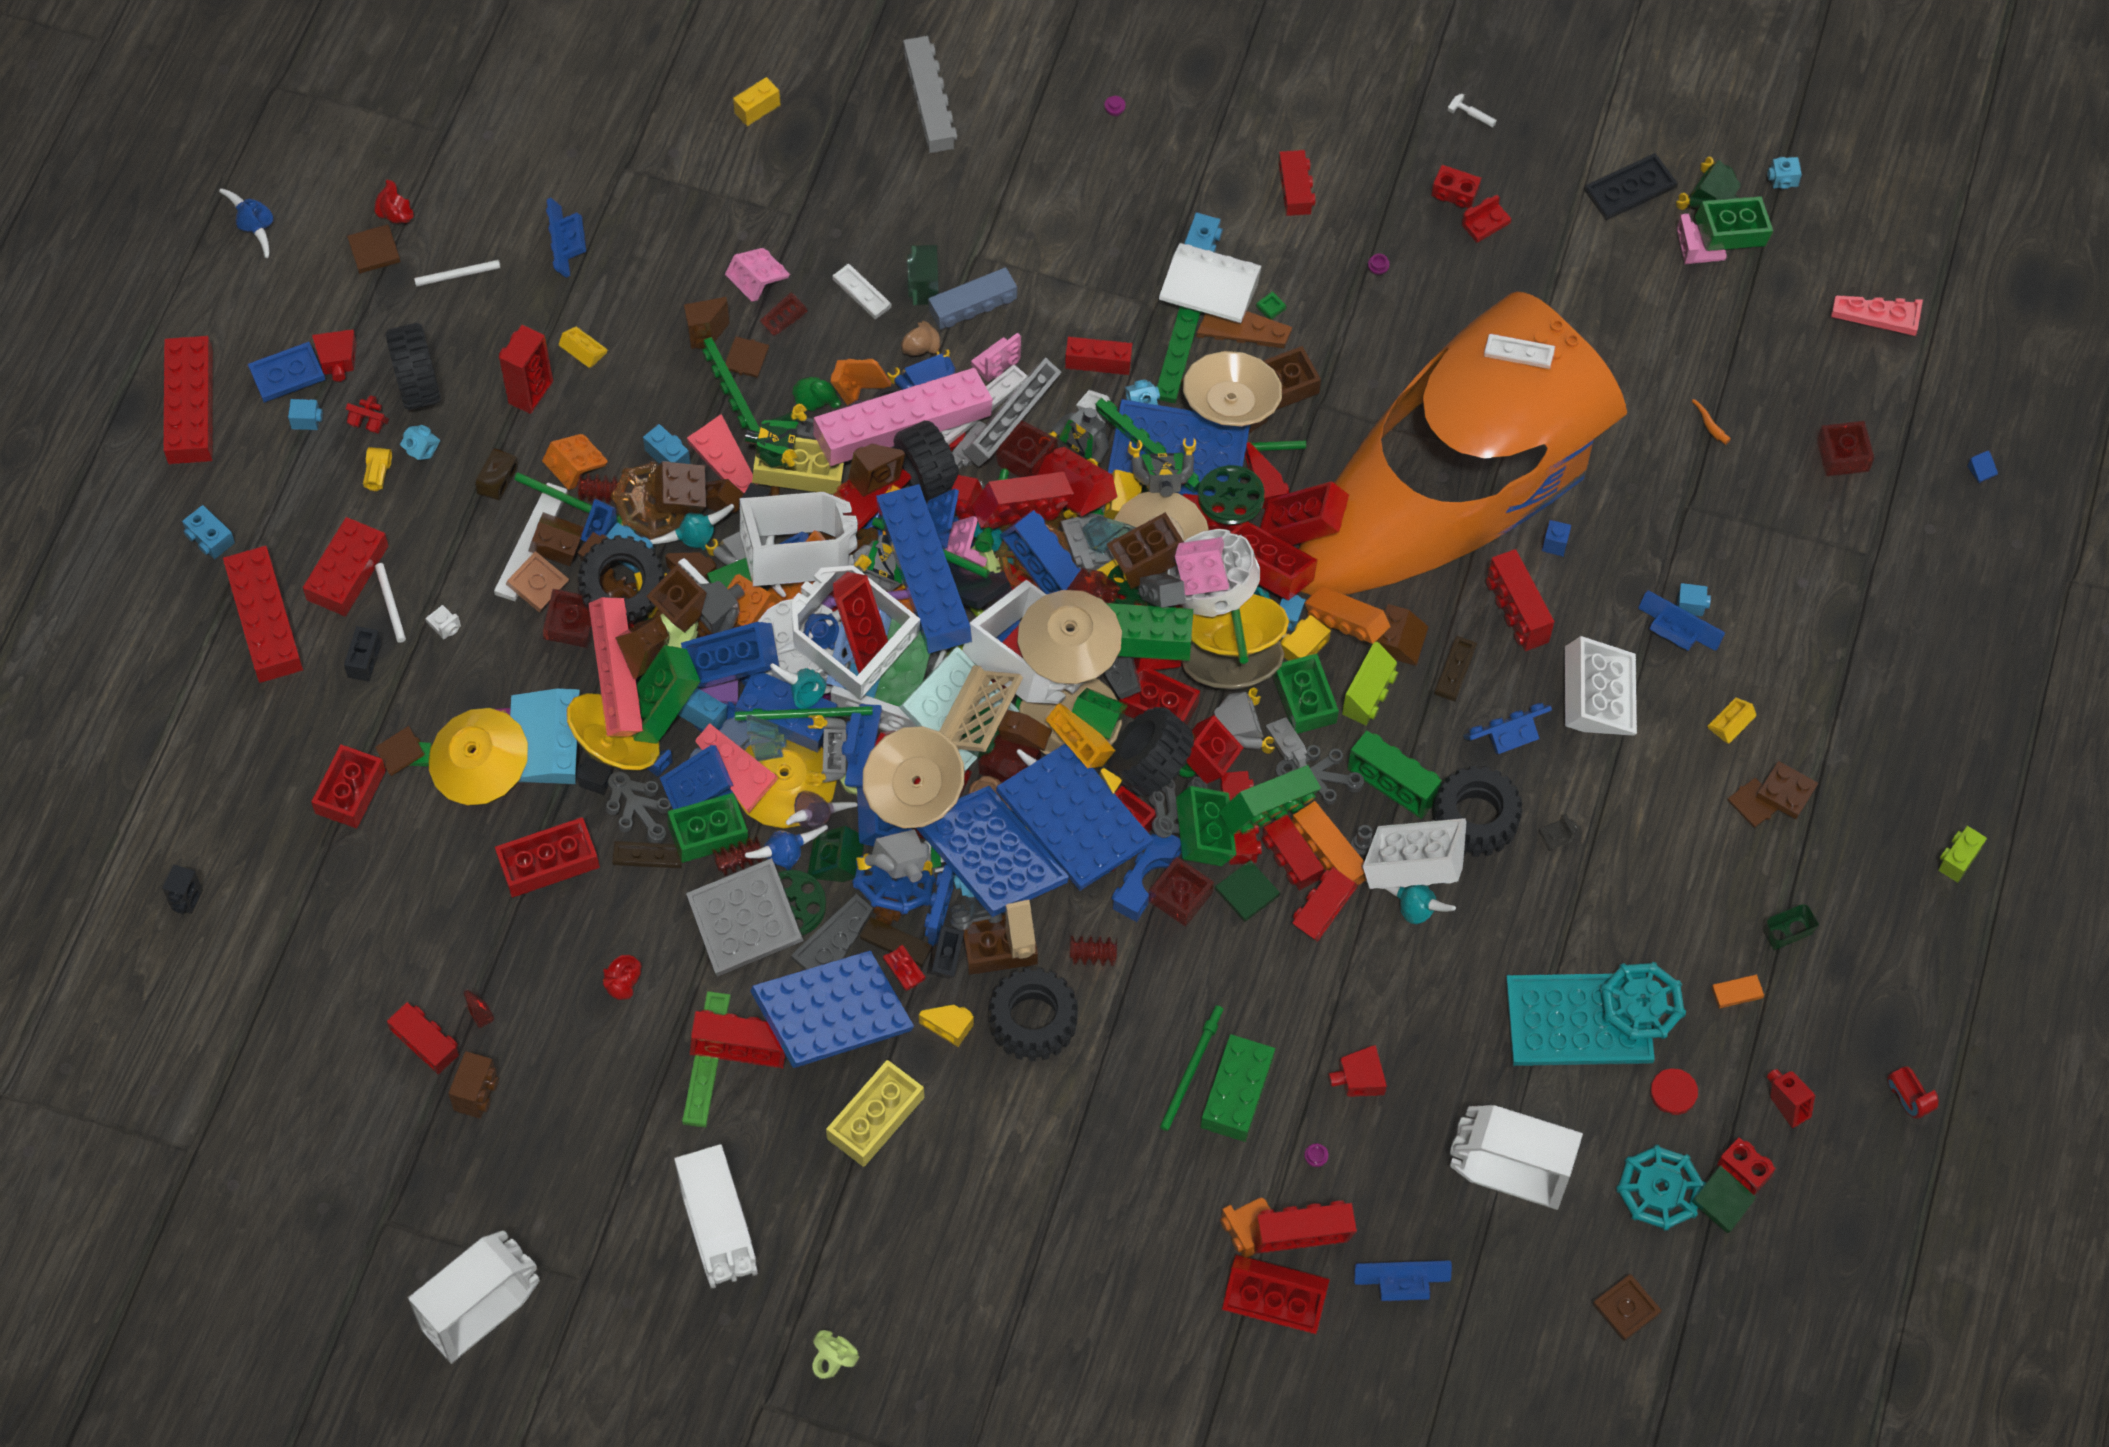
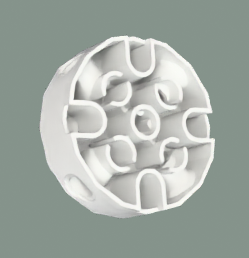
M1215 529L1203 531L1184 541L1191 542L1223 537L1224 548L1221 556L1229 589L1185 595L1186 603L1180 604L1183 608L1193 609V614L1214 617L1239 609L1254 594L1260 582V566L1246 538L1241 535L1232 534L1229 530ZM1177 565L1168 569L1169 575L1181 579Z
M792 599L781 601L767 609L758 621L772 623L776 650L793 640ZM820 604L812 614L824 613L828 615L833 611ZM807 619L798 627L801 632L804 631ZM825 648L824 650L833 657L834 648ZM798 649L777 654L780 668L792 673H796L804 668L813 669L825 679V682L827 681L828 674ZM773 669L763 672L784 682H787L781 676H779Z

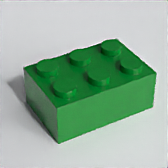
M1762 197L1702 201L1695 215L1706 251L1766 246L1773 233Z
M1318 654L1282 662L1281 667L1273 674V679L1288 720L1296 733L1299 734L1336 724L1339 710Z
M1190 786L1176 797L1183 860L1223 866L1236 856L1234 835L1231 834L1219 813L1230 802L1229 793Z
M734 793L667 811V824L681 863L747 844L748 830Z

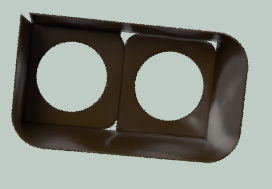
M494 448L476 479L477 494L500 501L517 471V457Z

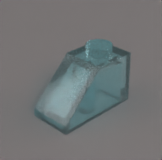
M1101 516L1092 518L1088 524L1082 527L1090 549L1102 554L1109 551L1107 543L1136 528L1132 525Z
M747 715V735L756 760L762 761L783 757V748L787 747L785 734L780 733L778 725L752 715Z

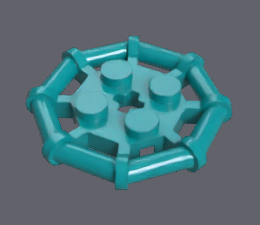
M1653 961L1648 964H1620L1619 969L1600 988V992L1603 995L1605 1021L1613 1024L1630 1037L1629 1040L1632 1041L1645 1038L1665 1039L1670 1030L1686 1015L1682 999L1681 981L1674 979ZM1648 973V977L1633 979L1630 974ZM1653 974L1668 986L1662 988L1659 982L1652 980ZM1624 977L1627 983L1622 990L1614 989ZM1671 992L1673 995L1674 1007L1667 1005L1666 995ZM1612 997L1618 998V1010H1614ZM1640 997H1643L1647 999L1648 1002L1646 1003V1006L1643 1007L1642 1004L1637 1003L1636 1000H1639ZM1665 1013L1670 1014L1671 1016L1661 1025L1659 1018ZM1619 1017H1628L1631 1020L1630 1022L1634 1024L1633 1028ZM1653 1025L1654 1029H1638V1026Z
M1654 1145L1649 1150L1625 1159V1167L1616 1189L1617 1193H1620L1634 1221L1640 1220L1663 1228V1231H1667L1670 1227L1687 1219L1695 1218L1698 1215V1207L1691 1201L1705 1182L1701 1180L1688 1154L1682 1155L1661 1148L1659 1145ZM1661 1158L1676 1162L1678 1164L1674 1166L1662 1162ZM1655 1159V1163L1652 1166L1643 1167L1641 1163L1647 1160ZM1683 1167L1692 1182H1687L1681 1176L1680 1170ZM1633 1171H1637L1640 1174L1637 1184H1629ZM1660 1182H1664V1187L1668 1188V1190L1661 1192L1655 1187V1184L1659 1185ZM1692 1189L1693 1193L1688 1204L1683 1198L1686 1190ZM1630 1192L1638 1193L1639 1200L1642 1202L1640 1207L1637 1206ZM1677 1206L1684 1210L1668 1217V1211L1673 1210ZM1647 1207L1660 1211L1662 1218L1643 1211Z

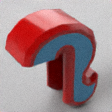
M1904 1066L1888 1075L1890 1089L1898 1094L1904 1110L1911 1117L1918 1119L1938 1108L1939 1099L1936 1091L1933 1090L1926 1093L1911 1068Z

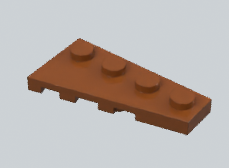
M1246 311L1241 323L1206 313L1197 331V337L1204 338V336L1215 337V340L1224 341V339L1237 340V343L1255 342L1260 346L1285 348L1292 333V327Z

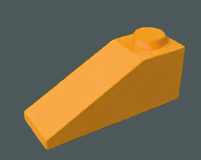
M1061 703L1045 719L1087 769L1102 767L1115 752V749L1102 734Z

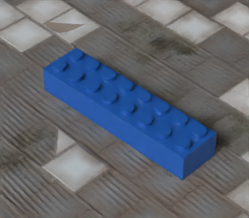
M920 485L876 496L878 512L914 614L920 618V632L928 654L972 642L971 626Z

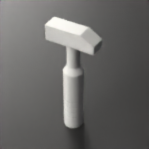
M1463 94L1457 95L1448 106V111L1454 113L1457 107H1459L1470 116L1490 127H1494L1496 123L1494 118L1461 103L1464 99Z

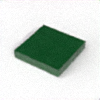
M1251 860L1215 886V890L1244 922L1280 896L1277 888Z
M1720 1165L1691 1202L1726 1233H1729L1756 1197Z

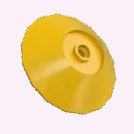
M1253 594L1240 606L1248 656L1275 645L1286 634L1289 619L1285 609L1272 599ZM1231 611L1214 617L1193 614L1191 641L1201 649L1219 655L1239 657Z
M586 693L572 699L566 708L567 724L573 736L590 757L596 761L624 770H642L654 765L659 757V742L654 744L635 741L632 735L607 736L601 694Z
M492 708L472 709L452 718L437 733L430 750L429 772L435 787L449 800L464 805L487 804L504 796L520 780L527 764L528 742L521 725L509 714ZM473 748H476L474 753H470Z
M769 735L764 736L746 748L745 751L778 777L777 781L749 813L736 797L746 814L763 825L783 829L802 826L820 816V807L832 801L837 780L822 782L820 786L806 783L812 780V776L806 775L808 771L819 773L823 771L822 747L817 753L780 736ZM782 772H787L788 775H787V776H782L781 773H782ZM808 809L812 811V818L790 825L786 824L787 819L796 812Z

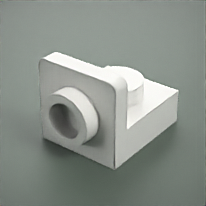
M1088 390L1076 406L1078 410L1086 408L1096 410L1095 404L1100 398H1103L1106 402L1110 401L1107 395ZM1097 412L1096 417L1106 423L1107 420Z
M443 605L425 618L427 624L443 640L448 636L454 635L459 627H461L459 617L456 614L452 615Z

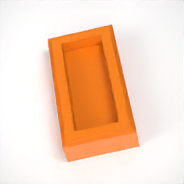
M1757 975L1712 985V991L1719 1009L1763 999L1764 997Z

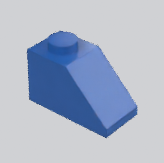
M594 499L580 539L586 542L593 532L599 536L601 534L606 536L617 523L615 508L598 499Z

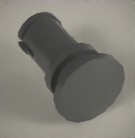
M1368 825L1360 826L1358 834L1351 842V846L1359 855H1367L1373 841L1371 837L1372 829Z

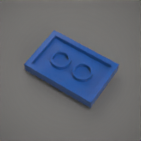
M310 342L248 364L263 402L325 380Z
M716 745L708 746L660 778L673 810L715 798L734 786Z
M948 865L944 866L943 873H938L936 880L937 891L932 894L930 906H932L931 914L927 913L925 920V936L928 937V943L933 946L941 926L944 925L954 888V872Z

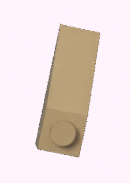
M1029 899L1006 905V936L1012 958H1027L1035 953V936Z

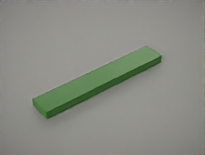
M707 991L704 1010L712 1011L718 1015L728 1014L730 994ZM695 1055L682 1121L683 1125L706 1128L719 1063L718 1058Z

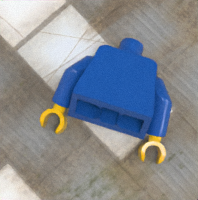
M945 350V355L939 354V351H937V356L904 368L902 375L899 368H894L895 375H891L889 372L887 375L892 384H896L900 389L904 390L955 374V366L949 357V350Z

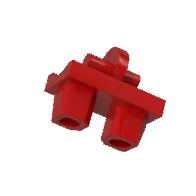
M372 395L367 400L360 399L359 405L365 406V408L347 403L345 408L349 412L347 424L360 428L362 419H369L366 430L376 434L380 432L383 424H388L389 418L385 417L384 414L374 411V409L380 411L382 405L377 404L376 396Z
M903 945L883 956V960L905 991L912 989L925 980L924 974Z

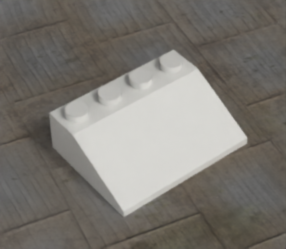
M1179 243L1159 300L1241 323L1258 286L1261 266L1252 262L1238 260L1231 256H1224L1209 250Z
M1582 636L1565 646L1566 727L1589 733L1637 734L1636 654Z
M1466 819L1378 826L1363 864L1369 888L1385 889L1388 887L1458 882L1463 868Z

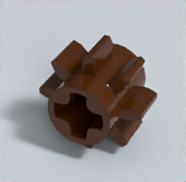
M884 897L885 899H889V900H893V901H897V902H898V900H896V899ZM878 906L876 908L873 907L876 920L887 925H891L893 920L898 922L901 917L899 911Z

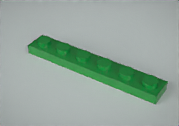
M1184 306L1179 308L1157 385L1160 394L1159 400L1176 404L1201 311Z
M712 337L705 339L704 349H702L703 356L706 361L711 362V371L714 377L720 379L721 383L719 385L724 395L727 394L730 398L728 400L730 408L733 412H737V420L742 429L745 428L746 431L760 432L758 424Z
M1103 398L1097 401L1095 404L1096 411L1134 444L1137 445L1138 440L1142 442L1141 449L1146 454L1166 453V449L1159 442L1154 443L1150 439V435L1143 428L1138 429L1134 426L1133 420L1126 414L1121 415L1111 401L1108 400L1106 402ZM1195 472L1183 484L1193 494L1199 489L1200 485L1199 477Z

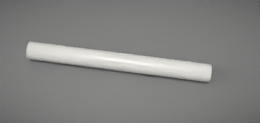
M499 260L414 279L417 287L499 269L500 264Z
M378 563L375 565L395 636L397 642H404L406 640L385 567L383 563Z

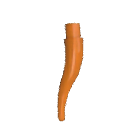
M1693 399L1692 403L1701 412L1704 425L1709 433L1725 445L1728 444L1731 438L1714 423L1707 410L1698 401Z

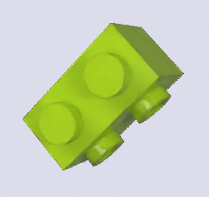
M1969 826L1965 828L1963 833L1958 831L1952 840L1954 846L1951 849L1947 847L1941 855L1940 859L1943 862L1938 871L1958 883L1981 851L1987 838Z

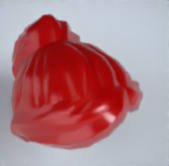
M386 180L385 188L378 194L375 201V214L377 217L386 218L392 223L410 222L414 214L410 208L409 200L397 194V187L393 181Z
M619 956L607 969H603V986L614 999L627 1000L633 996V986L638 981L642 967L641 962L634 956Z

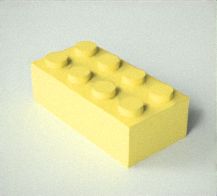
M796 437L793 450L798 458L793 459L795 464L789 468L782 466L770 468L755 455L752 483L813 492H826L828 494H834L837 491V487L841 485L844 462L830 466L817 440Z
M886 1060L826 1129L827 1139L865 1167L924 1099V1087L890 1061Z

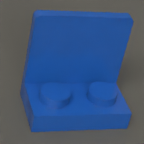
M955 488L929 500L927 503L943 549L947 548L959 493V490Z

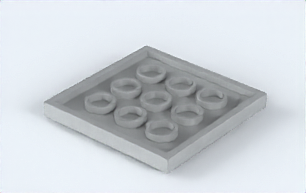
M772 858L686 893L717 977L804 941Z

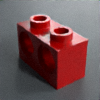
M1441 165L1433 184L1431 196L1441 201L1454 203L1459 207L1471 208L1479 192L1482 178Z
M1738 1138L1725 1151L1717 1164L1718 1166L1721 1165L1753 1195L1765 1185L1776 1169L1767 1157L1758 1154L1751 1143L1743 1141L1741 1138ZM1740 1154L1744 1160H1737L1733 1155ZM1752 1170H1759L1762 1176L1754 1175Z

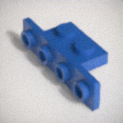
M548 198L546 212L550 222L548 228L552 238L553 266L558 273L567 278L570 276L568 259L586 252L582 216L579 213H574L563 218L562 207L552 198Z
M1649 590L1644 594L1639 605L1640 610L1656 618L1652 622L1650 630L1688 651L1696 641L1716 651L1725 635L1724 631Z
M1543 703L1530 706L1531 710L1523 713L1522 710L1509 714L1510 718L1508 719L1497 718L1490 721L1489 726L1482 728V725L1470 728V733L1463 735L1464 739L1474 740L1490 734L1495 753L1506 752L1538 740L1539 736L1533 717L1552 711V707L1543 705Z
M860 704L859 707L872 706L873 715L862 716L861 713H852L851 720L847 721V740L843 741L842 754L845 755L848 762L845 785L848 787L863 788V768L870 751L876 745L882 714L881 705Z
M1451 1261L1356 1264L1354 1282L1356 1285L1379 1284L1381 1301L1430 1299L1428 1282L1451 1281L1452 1263Z

